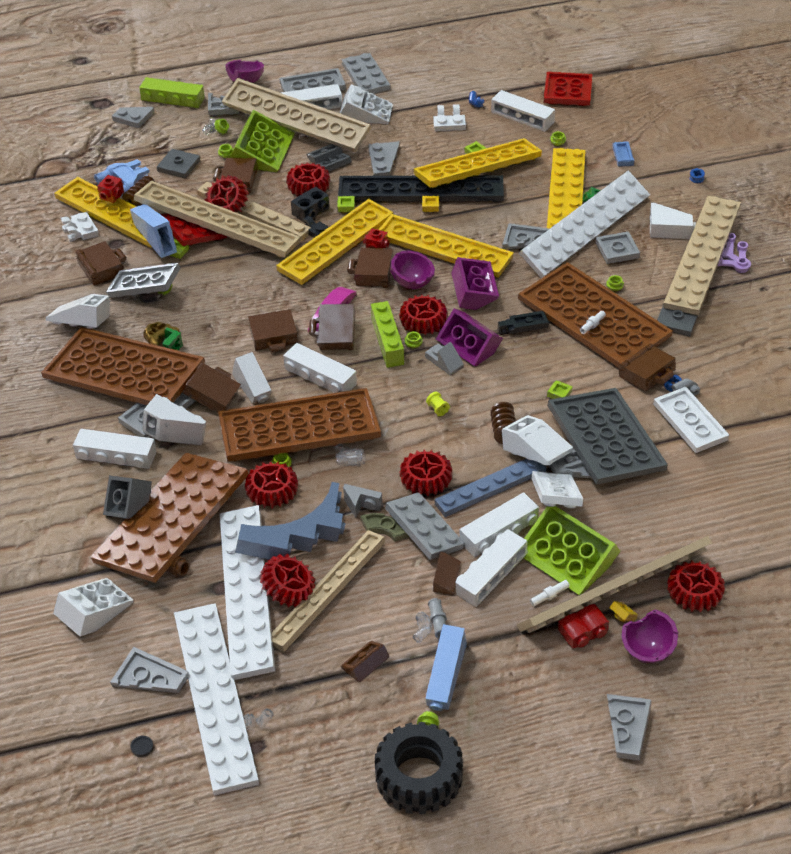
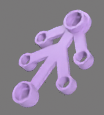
M730 233L718 266L734 267L735 271L745 273L751 266V262L746 259L748 243L744 241L738 243L737 251H739V257L733 254L736 235Z

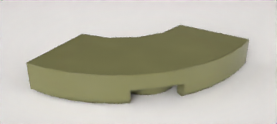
M370 513L360 516L366 531L385 534L391 537L394 542L409 537L393 517L385 516L383 513Z

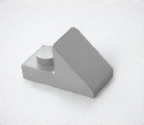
M451 342L444 347L438 343L425 352V358L450 376L464 367Z
M344 484V501L355 518L361 507L381 511L383 506L381 492Z

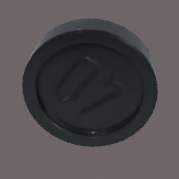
M144 735L134 738L130 745L131 752L137 757L148 756L154 747L152 739Z

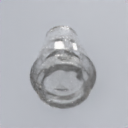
M354 448L336 453L337 465L360 467L365 464L364 449Z

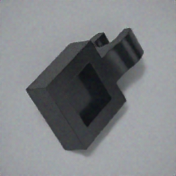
M306 216L303 219L306 222L305 225L311 227L308 229V235L313 238L329 228V226L320 221L316 224L310 216Z

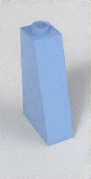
M145 204L130 209L134 225L161 258L177 252L170 223L166 218Z
M443 624L425 697L427 706L433 710H449L467 645L465 628Z

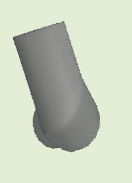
M688 378L672 385L673 391L687 387L693 395H697L700 392L698 384Z

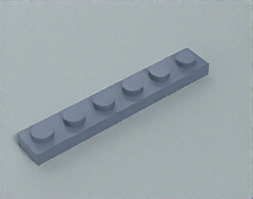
M524 459L436 498L435 505L443 516L447 517L532 478V471L546 472V466L534 460Z

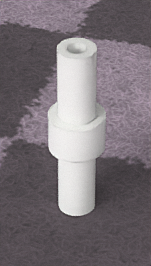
M600 311L595 316H591L586 321V324L580 328V332L585 334L590 329L598 326L599 321L606 316L605 312Z
M564 580L553 587L549 586L543 589L542 593L530 599V603L535 607L545 600H552L557 597L558 593L570 587L568 581Z

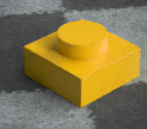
M422 196V212H439V196Z
M614 601L609 607L615 612L614 616L622 622H634L638 617V614L624 602Z

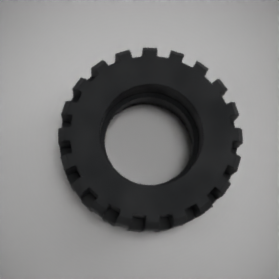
M412 722L407 723L405 727L401 728L398 726L394 728L392 734L390 732L387 733L377 747L374 759L377 788L388 804L393 802L395 809L399 811L405 809V812L409 814L419 812V815L426 814V811L430 810L433 813L439 811L441 805L446 807L451 803V799L457 796L463 777L462 750L458 746L457 740L453 736L449 737V732L445 729L439 730L437 725L431 724L429 726L425 725V722H418L416 725H412ZM412 758H426L435 762L440 767L436 773L425 778H412L406 776L398 769L402 763Z

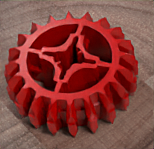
M308 162L307 164L301 163L299 166L295 165V168H290L286 184L288 190L292 194H296V197H299L314 187L326 192L329 189L330 176L325 166L315 165L314 162L312 164H308Z
M222 175L221 179L216 178V182H211L212 186L207 187L209 192L205 193L207 198L204 200L230 211L242 212L241 208L246 207L245 202L249 201L247 198L249 195L247 186L241 179L235 176L228 175L225 177Z
M422 294L420 297L414 295L413 299L408 298V301H404L399 313L400 322L406 331L422 333L425 336L427 333L433 335L434 331L439 332V329H442L447 321L448 316L445 303H442L441 299H436V296L432 298L429 295L423 296Z
M424 449L423 452L416 450L415 454L409 453L408 457H404L400 465L399 474L402 485H405L406 490H411L412 494L418 492L421 495L426 494L429 496L430 493L436 495L437 491L443 492L444 488H448L452 480L453 469L446 455H441L440 452L434 453L433 450L426 452Z
M270 461L269 464L263 462L262 466L256 465L255 470H250L245 481L248 498H250L252 503L255 502L256 505H263L264 509L267 506H271L273 509L276 505L281 508L282 503L288 504V501L293 500L294 495L298 491L296 473L293 472L292 467H288L286 463L281 465L279 461L276 464Z
M279 554L276 557L273 556L264 564L260 574V583L263 584L262 590L267 591L266 596L273 597V601H279L280 606L285 603L289 608L292 605L296 607L302 600H308V596L313 593L312 589L316 586V578L313 577V571L308 570L309 565L303 564V560L298 561L296 556L290 558L288 554L284 557Z
M691 560L689 564L683 561L681 565H676L675 569H672L667 581V590L670 593L671 600H675L676 605L682 604L683 610L687 607L690 608L691 612L694 609H698L701 613L703 608L707 611L711 607L716 608L725 592V582L721 572H717L716 567L710 568L709 562L705 565L702 564L701 560L698 563H694Z

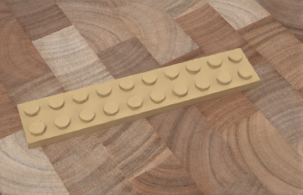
M239 78L236 79L222 100L224 106L247 114H251L254 109L283 127L353 152L358 150L371 129V125Z
M150 181L134 195V201L140 202L142 205H148L158 211L182 218L187 222L195 223L216 233L242 241L247 245L276 254L279 257L285 258L300 242L299 236Z
M707 196L664 301L663 308L681 310L684 313L699 316L740 210L741 202Z
M709 536L704 537L517 624L520 632L526 629L528 633L535 631L707 551L705 546L712 544Z

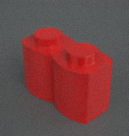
M591 604L582 608L577 613H572L559 621L558 631L572 649L586 646L589 640L604 637L609 629V621L596 604Z

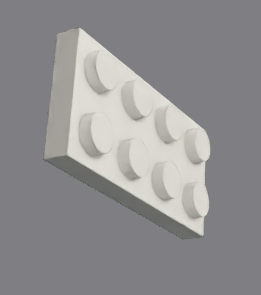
M687 387L654 399L653 405L695 453L729 439V434Z
M532 471L531 479L541 503H544L546 506L560 504L567 508L582 507L583 497L572 475Z

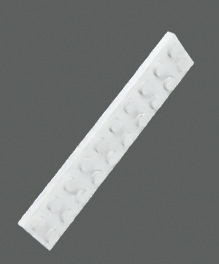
M628 170L522 249L519 254L542 279L647 199L650 194Z
M259 505L220 513L230 673L234 680L275 672L269 596H266L267 591L262 590L263 584L260 583V574L265 564V559L235 553L241 524L262 526Z
M216 603L174 612L186 671L189 672L188 680L213 794L215 796L259 785L234 678L231 677L230 661Z

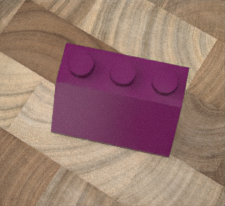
M457 257L451 274L459 308L477 310L497 300L499 293L491 262Z
M454 308L436 340L443 345L451 342L458 355L476 367L496 352L503 338L467 313Z

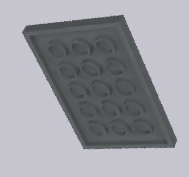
M617 388L548 400V408L596 485L667 470V462Z

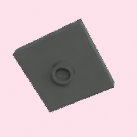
M171 149L157 165V171L186 178L201 160L200 155Z
M662 307L657 321L673 330V333L691 336L698 315Z

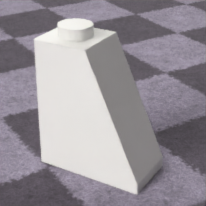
M651 203L650 237L691 238L696 226V222H693V215L660 204Z
M253 352L235 358L232 374L236 381L241 384L240 387L251 403H263L268 400L271 388Z

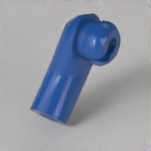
M471 91L469 93V103L477 108L482 107L484 99L482 98L481 100V97H477L475 91Z

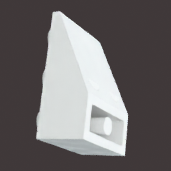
M351 84L343 98L340 114L365 123L388 124L393 104Z
M91 294L64 304L46 317V321H50L53 324L66 323L70 326L82 325L90 329L97 328L110 316L109 296Z
M158 394L154 396L144 409L142 432L159 441L202 445L204 443L206 421L202 417L192 414L184 407L178 406Z
M529 415L502 429L503 450L514 455L526 457L528 460L540 462L543 465H551L556 460L565 457L573 451V447L541 419Z
M104 578L59 592L53 614L77 635L83 636L100 629L133 603V599L111 580Z

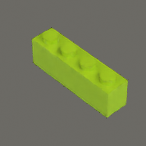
M145 77L139 87L142 101L199 108L205 99L204 87L200 84Z
M389 302L371 304V321L386 368L404 365V348Z

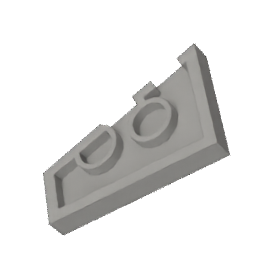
M400 142L368 144L373 176H391L397 151L400 148Z
M509 223L502 249L525 248L548 231L549 228Z
M133 647L110 683L115 687L179 693L188 679L189 672Z
M607 694L617 758L640 761L652 706L651 699Z

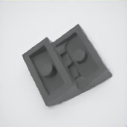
M334 144L307 153V157L312 163L325 166L328 172L352 163L351 156L343 153L342 147Z

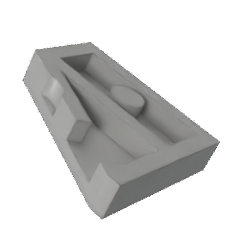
M208 93L209 115H233L240 113V111L224 106L222 100L225 96L221 95L220 98L213 97V93Z
M120 107L112 115V121L140 128L155 113L154 107Z
M575 449L565 457L549 465L553 473L569 474L572 477L592 478Z

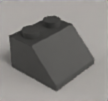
M109 475L103 515L130 519L149 502L152 481Z

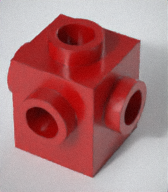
M107 175L97 185L99 198L114 203L124 193L122 179Z
M371 228L370 232L364 237L366 248L389 247L388 232Z

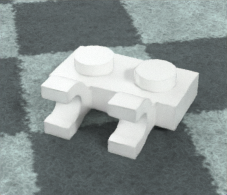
M459 104L453 105V116H444V105H437V116H433L434 131L466 130L465 115H460Z
M87 212L73 215L71 219L69 217L61 218L62 223L66 224L62 226V229L70 234L67 235L70 242L77 238L85 240L99 236L98 229Z

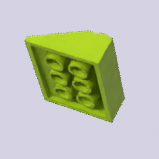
M253 109L229 158H256L258 170L278 172L295 132L279 125Z
M547 506L524 538L527 540L528 553L523 559L560 583L567 580L570 585L569 589L581 595L611 566L621 551L615 543L560 508Z

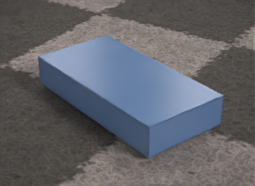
M614 142L612 148L618 167L634 166V158L629 142Z

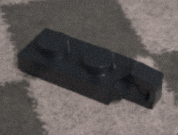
M543 311L509 316V319L498 322L497 330L499 334L518 333L549 328V322Z

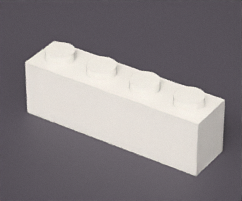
M338 84L282 93L328 110L341 108L342 93Z
M501 90L491 99L492 113L545 132L555 121V109Z
M296 343L283 355L286 370L333 393L350 391L357 385L356 370Z
M80 429L73 444L77 459L150 469L157 452L153 438Z
M523 492L460 529V538L464 542V547L473 557L478 556L495 542L498 535L503 534L507 529L518 534L525 527L533 525L538 520L539 506Z
M509 529L503 534L498 535L495 542L483 551L482 556L477 561H473L469 569L457 578L455 582L456 594L477 607L528 553L527 540Z

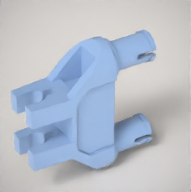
M137 159L128 163L111 164L107 166L105 171L95 174L94 179L99 184L107 175L121 178L125 193L142 179L145 174L147 175L150 172L147 167H138L141 165V162Z

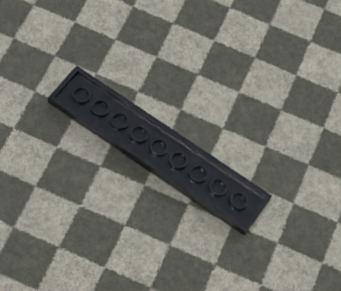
M473 175L466 177V179L455 180L452 183L441 184L437 187H429L416 176H339L338 196H354L355 201L365 202L368 199L378 202L422 201V196H439V201L497 202L504 201L503 175Z

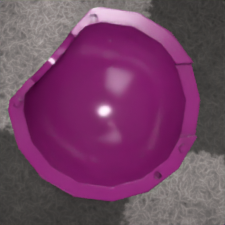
M234 60L225 64L227 75L233 82L239 78L255 83L264 72V64L258 60L255 62Z
M401 251L396 253L391 260L390 270L393 278L402 287L412 290L419 289L428 284L434 276L435 268L433 263L419 252Z
M653 610L639 621H630L624 624L621 638L625 649L634 659L643 663H659L670 657L676 648L678 630L675 622L667 614L659 610Z

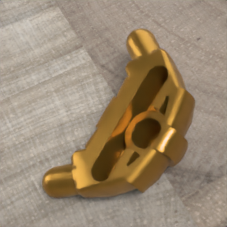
M155 322L147 325L143 336L149 344L159 346V343L165 338L164 329L166 327L178 332L180 330L167 323Z

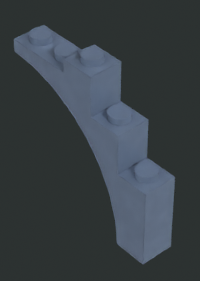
M332 482L323 502L313 512L301 519L274 526L241 524L235 553L270 560V558L276 557L279 554L283 557L286 554L290 555L291 548L311 552L313 544L317 545L318 538L337 542L339 534L343 535L345 523L342 522L343 514L339 513L340 506H336V503L340 504L342 492L338 491L340 483Z

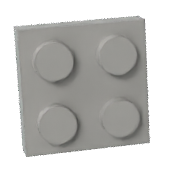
M629 231L596 237V244L607 264L640 258V251Z

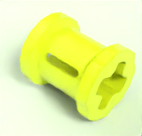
M439 392L431 393L426 399L427 405L435 410L434 412L437 416L445 415L450 409L449 403L442 399Z

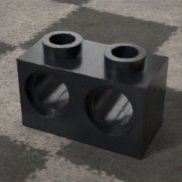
M317 187L310 189L291 201L292 215L304 222L303 219L306 216H310L313 219L330 208L329 195Z

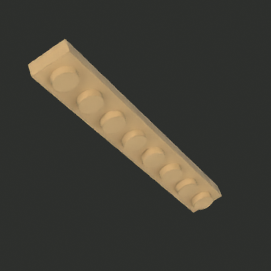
M206 182L197 189V195L207 198L205 193L209 192L207 187H211V183ZM250 200L245 202L246 207L241 208L242 212H237L243 216L299 236L301 242L308 236V229L311 228Z
M368 530L312 589L313 593L308 596V600H302L272 632L273 647L285 652L386 543L385 537Z

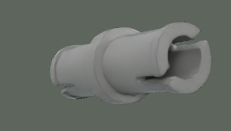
M433 598L428 602L431 613L430 622L434 627L435 637L440 639L443 624L446 625L447 617L443 612L441 600Z

